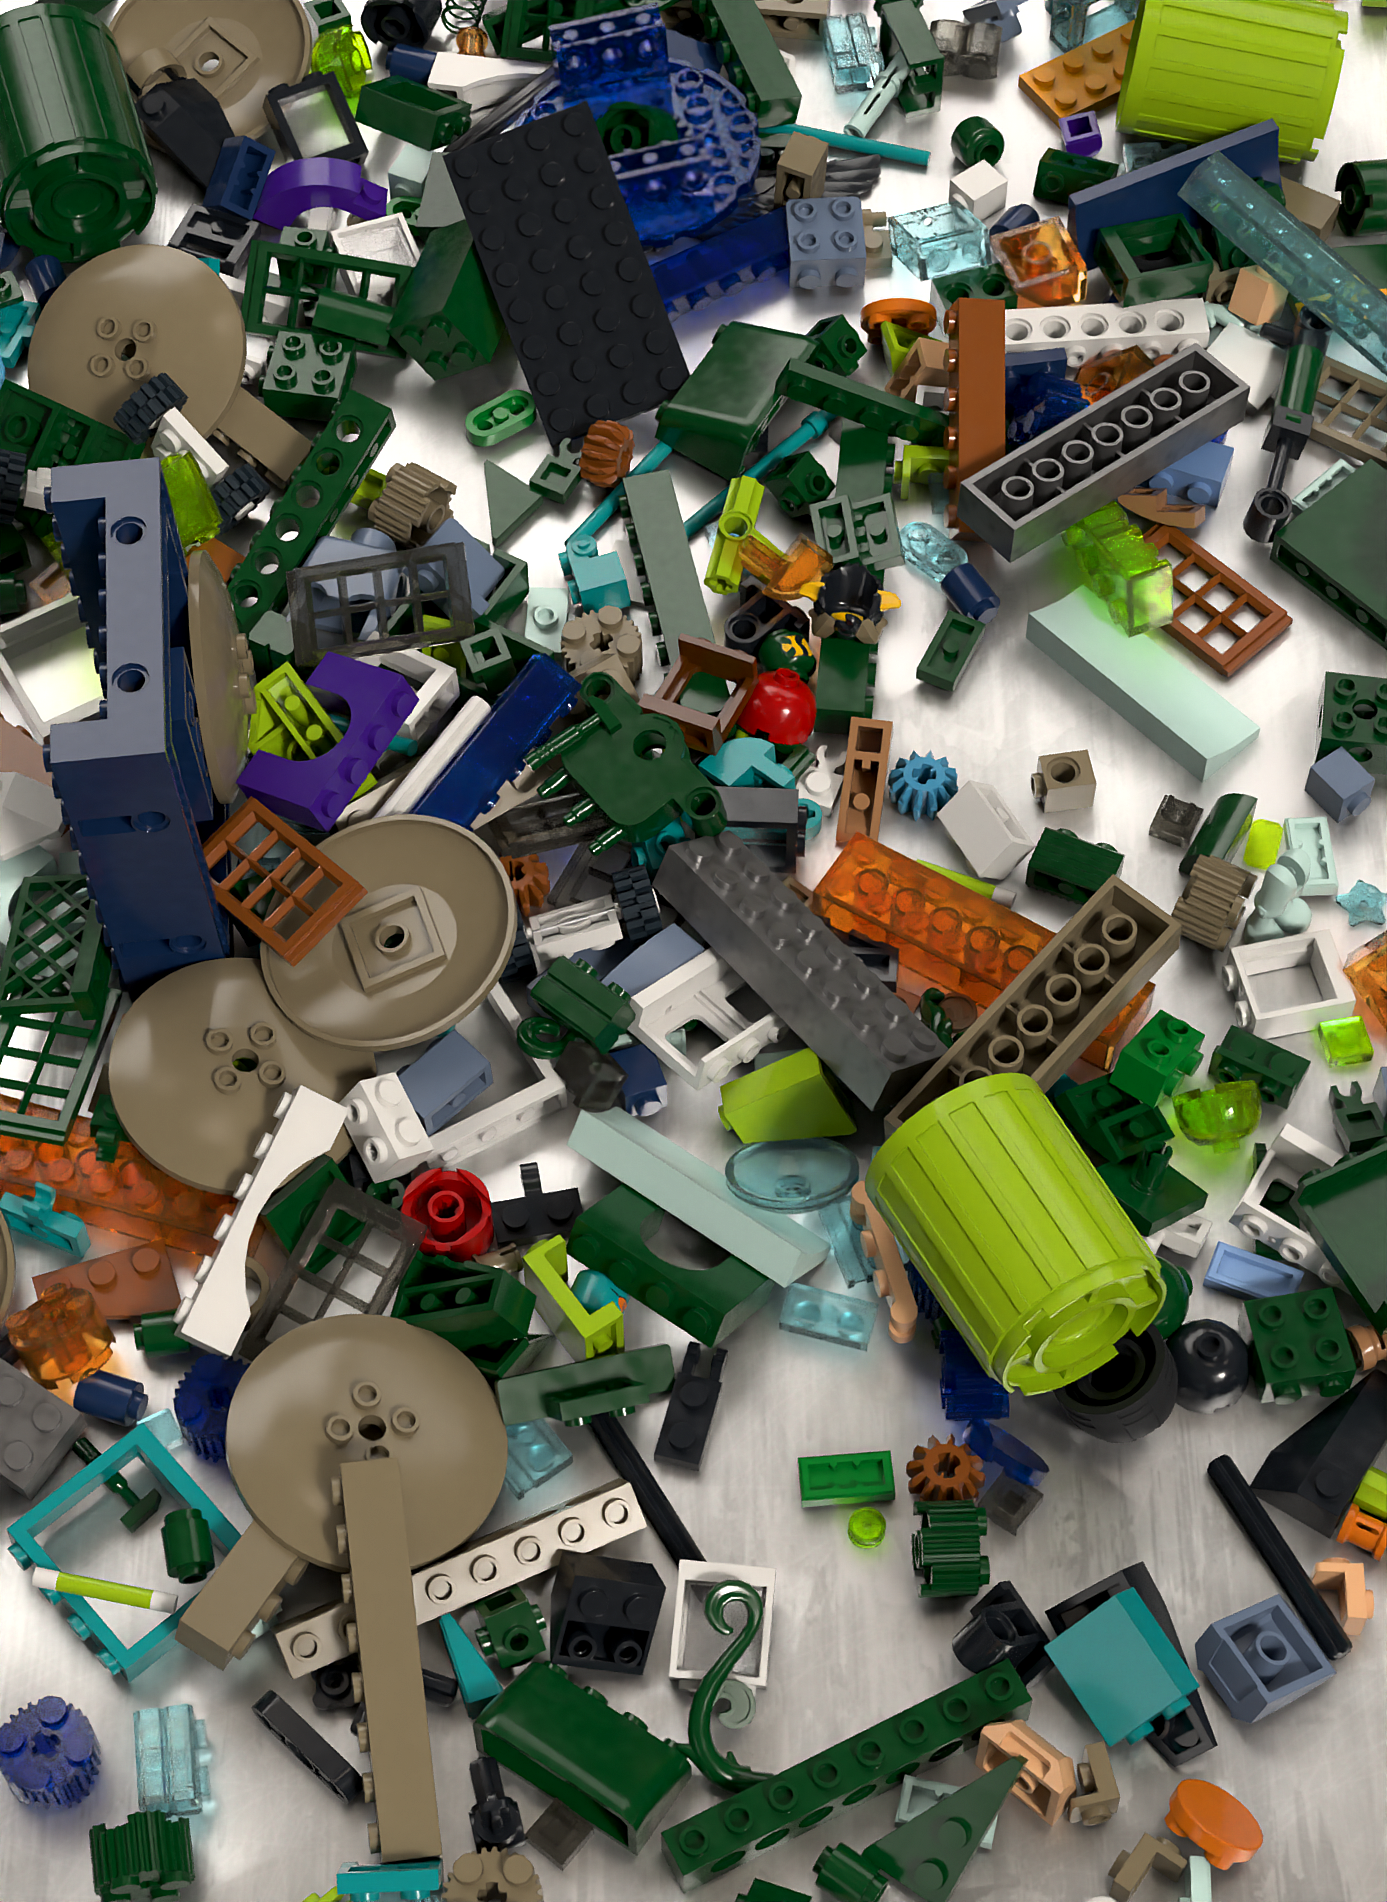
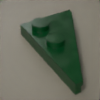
M1019 1755L1004 1761L972 1783L962 1787L925 1812L915 1816L891 1833L873 1842L863 1850L861 1855L928 1902H948L1026 1766L1028 1759Z

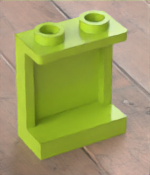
M559 1234L549 1241L544 1239L530 1247L526 1255L522 1257L525 1287L537 1296L534 1309L575 1362L625 1352L623 1313L616 1304L611 1301L589 1315L565 1284L568 1281L566 1241Z

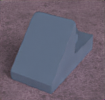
M982 0L963 10L962 13L992 44L999 45L1022 32V27L1017 17V13L1020 12L1018 6L1028 0Z

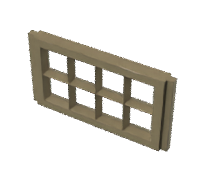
M1326 356L1318 389L1328 377L1349 385L1350 388L1340 400L1317 391L1315 401L1332 408V410L1321 423L1313 420L1309 438L1363 463L1372 459L1381 467L1387 469V442L1381 450H1378L1358 441L1369 426L1387 433V422L1377 418L1387 405V383ZM1358 390L1380 399L1369 414L1347 404ZM1340 412L1362 422L1350 437L1329 428V425Z

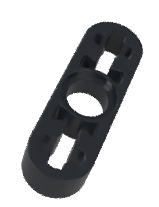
M269 1690L251 1707L260 1722L340 1800L349 1804L363 1791L362 1777L354 1767L277 1693Z

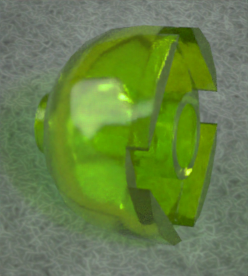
M352 24L333 27L323 31L315 38L312 44V61L309 74L317 71H322L323 74L334 71L346 100L359 98L361 86L372 83V80L365 82L366 70L372 69L368 45L360 30H351L354 26Z
M1253 1080L1214 1085V1089L1200 1092L1199 1088L1172 1098L1175 1118L1180 1131L1187 1140L1197 1146H1213L1214 1154L1239 1150V1141L1251 1136L1255 1132L1262 1115V1100L1258 1082L1255 1083Z

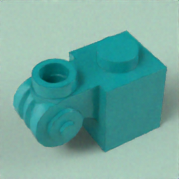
M578 535L567 543L565 552L558 553L564 577L568 575L573 577V580L567 581L573 605L581 603L583 612L587 615L590 614L591 610L598 613L599 609L608 605L619 609L632 606L627 580L617 551L598 555L596 540L590 535Z

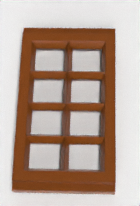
M1162 523L1155 524L1097 571V577L1102 580L1104 585L1220 675L1224 674L1227 678L1293 622V619L1287 615L1286 610L1175 526ZM1167 543L1186 556L1183 561L1169 572L1150 558ZM1142 563L1161 577L1144 593L1124 579ZM1192 563H1195L1212 576L1210 580L1195 592L1175 578ZM1219 582L1238 596L1236 600L1221 612L1202 598ZM1168 583L1187 597L1170 613L1150 599ZM1194 603L1213 617L1196 633L1176 619ZM1244 603H1248L1265 616L1248 632L1228 618ZM1220 623L1239 637L1222 654L1202 639Z
M252 796L202 845L209 870L228 851H231L242 861L220 884L211 877L217 904L293 967L368 893L356 879ZM259 822L271 833L248 855L236 843ZM281 840L294 851L270 873L257 862ZM303 858L315 867L316 870L293 892L280 880ZM252 869L264 881L241 903L229 891ZM326 876L339 888L316 911L302 899ZM274 887L287 899L263 921L251 909ZM297 906L310 918L288 940H285L273 928Z

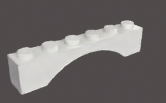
M438 52L427 84L432 89L472 104L471 111H474L484 106L505 102L552 66V64ZM584 68L543 101L563 104L569 107L587 101L593 118L597 120L598 117L602 118L609 110L606 108L616 102L628 101L651 105L650 75Z
M302 1085L294 1089L291 1094L283 1093L273 1113V1116L279 1120L272 1135L267 1132L263 1134L253 1154V1157L259 1159L252 1175L248 1173L243 1175L234 1192L233 1197L238 1199L239 1202L233 1215L230 1216L225 1213L214 1233L213 1238L218 1240L219 1243L213 1256L204 1255L194 1274L193 1280L199 1282L193 1297L191 1299L185 1296L174 1315L173 1321L179 1324L174 1333L175 1336L222 1359L231 1356L251 1315L246 1295L245 1261L249 1238L257 1216L271 1193L291 1172L305 1162L331 1149L350 1109Z

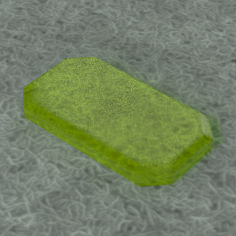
M1258 819L1252 823L1243 858L1248 866L1267 870L1270 865L1275 864L1283 833V828L1279 823L1265 819Z

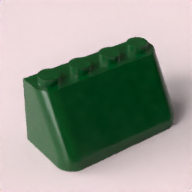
M545 1660L543 1664L532 1662L482 1710L474 1721L473 1731L477 1751L486 1757H494L498 1761V1765L637 1856L692 1777V1767L687 1761L688 1757L677 1750L678 1743L670 1738H665L664 1741H661L649 1733L648 1726L634 1714L625 1712L621 1715L607 1706V1699L594 1688L585 1686L581 1689L567 1680L569 1678L567 1673L557 1664H552L549 1660Z

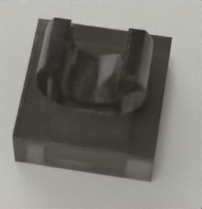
M1165 795L1150 825L1148 835L1188 849L1202 820L1204 809L1196 806L1194 803H1187L1176 799L1175 796Z
M1005 1468L980 1499L978 1507H985L987 1517L992 1522L1016 1537L1043 1502L1044 1494Z
M556 1797L524 1835L527 1843L563 1871L594 1835V1827Z

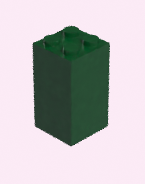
M466 219L431 231L386 329L434 381L490 363L506 327Z

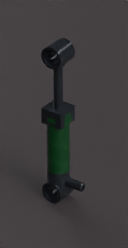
M1310 303L1303 306L1292 330L1267 322L1263 323L1260 329V337L1287 345L1288 350L1272 416L1266 427L1261 449L1274 453L1267 486L1256 493L1243 520L1245 533L1259 543L1273 542L1275 533L1285 526L1292 511V502L1289 496L1282 491L1289 458L1298 461L1309 439L1314 420L1312 415L1330 336L1336 325V317L1333 311L1322 304Z

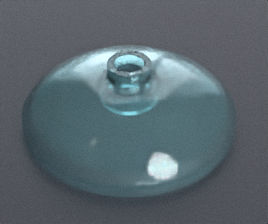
M822 1137L754 1142L742 1147L729 1158L725 1166V1180L728 1189L737 1198L751 1207L777 1214L798 1215L826 1208L843 1199L859 1180V1162L850 1149L838 1142Z

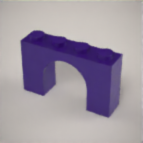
M330 651L326 653L305 684L324 709L351 717L349 728L344 737L329 752L308 761H292L258 749L235 782L248 799L252 796L274 814L326 833L329 832L342 814L349 801L365 781L374 765L388 748L390 742L420 700L403 675Z

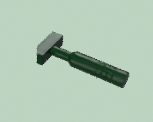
M592 695L587 698V702L595 714L580 724L569 726L523 758L529 768L535 771L557 756V754H560L581 740L585 732L600 722L603 723L612 735L622 728L620 721L604 700Z
M86 1437L79 1439L72 1447V1451L86 1466L101 1455ZM119 1471L104 1482L113 1494L120 1495L132 1507L120 1518L122 1524L131 1533L136 1531L157 1512L162 1497L155 1488L144 1498L140 1499L128 1487L127 1480Z

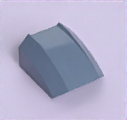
M1280 1594L1211 1623L1195 1643L1198 1670L1203 1671L1231 1711V1717L1248 1723H1253L1279 1710L1337 1674L1328 1658Z

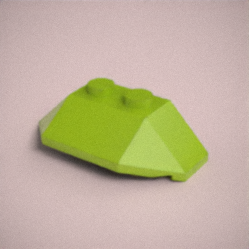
M288 661L254 686L257 713L251 714L248 748L253 755L260 749L288 760L308 761L329 752L344 737L342 731ZM371 771L350 801L361 796L378 783Z

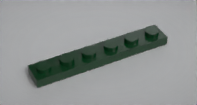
M794 358L789 359L776 380L774 393L794 401L802 402L920 446L944 447V430L946 426H949V415Z

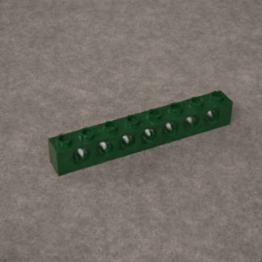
M352 389L348 391L344 400L339 399L335 403L330 414L331 421L324 432L320 431L316 434L311 443L310 455L303 465L299 464L293 471L290 478V487L284 497H278L273 503L269 515L270 519L264 529L258 530L252 537L249 553L243 563H237L229 576L227 589L233 603L239 633L246 634L248 650H250L248 634L265 612L272 610L282 614L295 592L294 580L317 540L322 536H329L396 428L391 408ZM349 434L359 435L352 442L342 441ZM327 467H338V470L333 474H322L323 470ZM306 500H319L313 507H302ZM288 532H298V535L292 540H281L283 535ZM267 565H278V568L270 574L261 573V570ZM247 598H258L257 602L250 607L240 606Z
M1008 1658L661 1832V1851L683 1894H686L903 1784L905 1775L916 1777L978 1746L980 1734L984 1726L990 1723L1022 1719L1027 1721L1033 1699Z

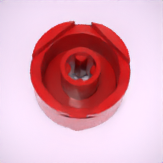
M442 1168L431 1169L416 1177L405 1190L401 1208L403 1230L408 1250L409 1248L416 1249L424 1255L436 1257L437 1254L443 1255L452 1261L460 1263L472 1259V1255L475 1253L477 1256L486 1254L494 1240V1224L489 1192L484 1183L471 1172L456 1168L457 1172L442 1171Z

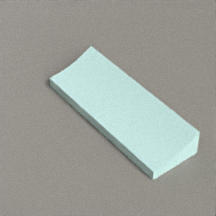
M1081 585L1059 601L1028 614L1026 638L1202 783L1258 738L1260 727L1086 586Z
M618 1106L600 1113H590L581 1109L567 1146L782 1287H787L826 1259L832 1246L830 1243Z

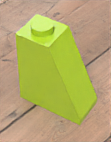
M810 1047L720 1086L723 1105L718 1106L719 1116L728 1131L734 1129L743 1144L849 1135L857 1131L851 1100L831 1069Z

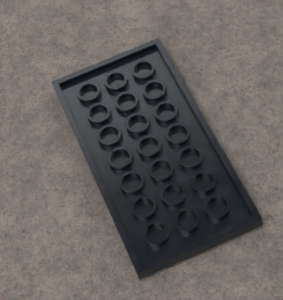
M588 102L579 103L443 155L444 163L551 447L559 446L567 437L573 441L588 435L589 427L598 420H612L620 423L659 408L666 399L672 401L690 377V373Z

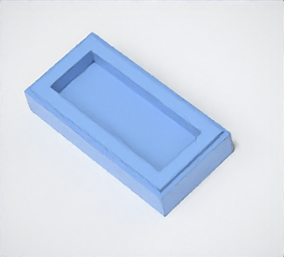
M1218 1241L1205 1275L1203 1286L1245 1301L1297 1293L1304 1271Z

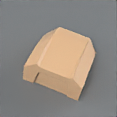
M1022 1719L990 1723L984 1726L980 1734L975 1765L984 1773H987L1014 1756L1022 1755L1028 1759L1011 1793L1036 1812L1049 1825L1053 1826L1067 1809L1069 1800L1076 1797L1077 1788L1073 1759L1061 1753L1027 1726L1026 1722Z

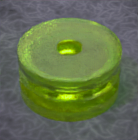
M863 1507L854 1511L848 1523L850 1541L861 1549H873L882 1543L886 1531L884 1516L878 1510L871 1507Z

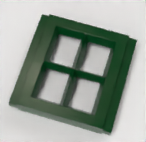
M507 0L500 57L502 59L553 65L582 42L587 43L590 47L596 0H575L573 17L554 16L555 0H548L546 15L526 13L528 0ZM525 20L545 22L542 49L522 47ZM552 23L572 25L568 52L549 50Z

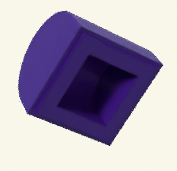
M1094 110L1058 119L1066 152L1091 158L1100 152L1103 143Z

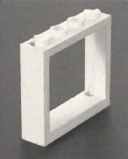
M72 593L0 625V681L38 744L42 747L43 744H50L51 724L101 720L99 702L100 700H107L101 695L43 722L7 663L8 660L86 625V623H81L79 619V596L73 597Z
M497 982L487 997L477 1007L489 1002L516 1043L515 1032L523 1019L499 982ZM387 1051L373 1052L374 1057H377ZM522 1052L540 1082L428 1137L434 1150L410 1174H406L410 1182L428 1170L436 1168L444 1170L567 1108L566 1085L551 1062L530 1057Z

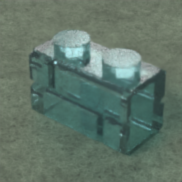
M863 12L850 13L846 17L842 15L826 16L823 19L822 41L834 90L837 94L854 92L855 89H858V91L871 90L874 87V79L878 73L884 71L882 52H875L874 49L877 48L875 26H868L866 14L864 15Z
M189 1704L166 1706L164 1709L136 1710L133 1713L138 1806L140 1812L161 1810V1812L166 1813V1818L200 1814L203 1812L202 1796L211 1795L208 1766H200L199 1749H205L208 1746L205 1719L197 1720L194 1709Z

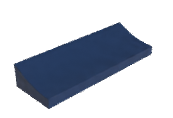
M1271 118L1069 195L1066 249L1081 271L1085 273L1098 268L1093 254L1099 228L1183 213L1189 225L1197 230L1200 229L1195 202L1208 198L1207 193L1221 188L1232 190L1241 187V181L1256 176H1262L1264 180L1277 183L1282 189L1278 153L1279 127Z

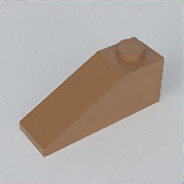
M851 717L836 841L877 846L891 752L893 721Z

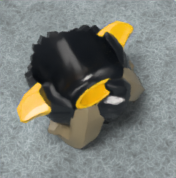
M859 561L853 564L848 562L844 567L841 566L837 570L825 573L821 577L820 582L803 584L799 590L801 596L813 601L814 608L808 611L812 621L811 629L813 636L824 639L831 634H836L840 639L850 641L858 638L864 644H877L884 627L888 624V621L883 618L884 611L901 607V600L898 596L884 591L881 579L872 575L870 570H867L865 564L860 566Z

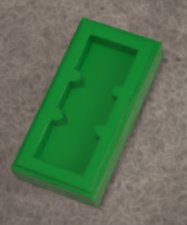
M890 1450L800 1457L797 1459L802 1507L895 1500L896 1492Z

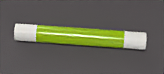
M900 852L896 854L893 862V868L1010 909H1012L1017 893Z
M40 1567L35 1568L32 1578V1586L165 1613L174 1614L178 1603V1595Z

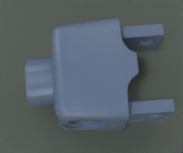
M373 528L357 529L352 534L350 540L332 536L320 537L294 580L295 600L287 615V621L292 619L307 626L308 631L310 627L355 637L358 638V644L364 643L374 631L379 632L408 596L406 575L402 572L406 567L403 555L397 552L395 543L389 536Z

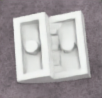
M1231 322L1228 323L1206 350L1251 387L1246 412L1250 416L1262 406L1279 385L1287 354L1269 340L1260 337L1257 333Z

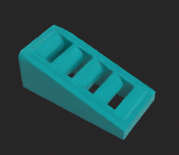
M448 1613L440 1616L441 1636L456 1681L458 1682L468 1718L471 1717L474 1720L503 1690V1687L457 1621Z

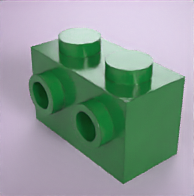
M1160 1009L1121 1050L1109 1083L1154 1109L1165 1096L1174 1097L1183 1083L1185 1074L1192 1077L1197 1071L1204 1057V1054L1199 1052L1205 1034L1194 1029L1187 1022L1179 1020Z

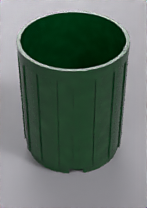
M31 4L0 14L1 226L8 231L18 246L25 245L31 248L34 256L52 255L57 257L61 263L86 262L101 254L121 248L120 241L130 236L133 232L139 236L148 225L155 209L158 186L154 175V166L114 35L106 24L93 14L65 4Z

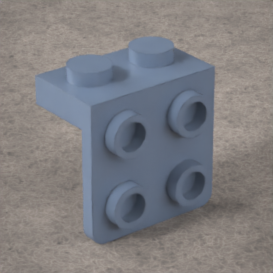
M855 196L789 200L786 203L790 253L789 288L813 289L826 286L851 287L854 285H864L866 248L861 200Z
M454 518L445 520L402 570L452 621L465 624L480 617L490 606L485 598L505 574L503 566Z

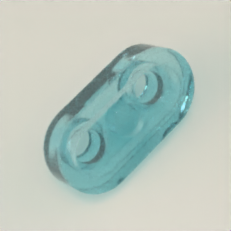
M912 522L905 525L900 531L904 558L938 583H941L952 569L961 564L968 563V556L965 550L928 523Z

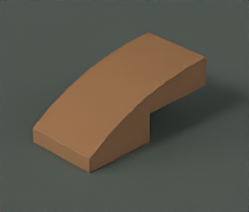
M1134 487L1118 497V503L1128 510L1165 525L1195 529L1205 521V505L1167 504V488Z

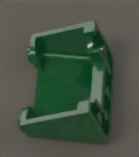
M732 321L728 326L721 324L712 339L711 344L713 346L672 401L666 399L659 407L655 416V420L659 422L655 438L730 482L732 478L740 477L745 469L743 463L746 455H749L751 451L754 452L761 434L788 399V397L774 393L776 380L790 358H794L814 366L821 343L803 334L738 321Z

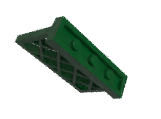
M81 873L23 878L0 969V1016L79 1011L83 1021L101 1019L112 970L111 947H106L103 923L98 924L95 900H90L89 896H86L77 902L71 897L80 889L87 888V875L82 876ZM52 890L54 892L38 905L32 901L34 891ZM63 901L71 907L54 920L47 915L49 911ZM78 917L84 918L86 920L85 925L71 935L63 929ZM38 919H41L46 924V926L30 937L24 934V930ZM55 934L63 939L47 952H44L39 947V945ZM71 949L77 951V958L63 968L56 962L57 959ZM31 951L39 957L22 970L16 967L17 961ZM49 966L55 973L37 986L31 978ZM63 982H67L70 985L68 996L49 997L47 995ZM23 984L31 990L20 999L7 1000L8 995Z

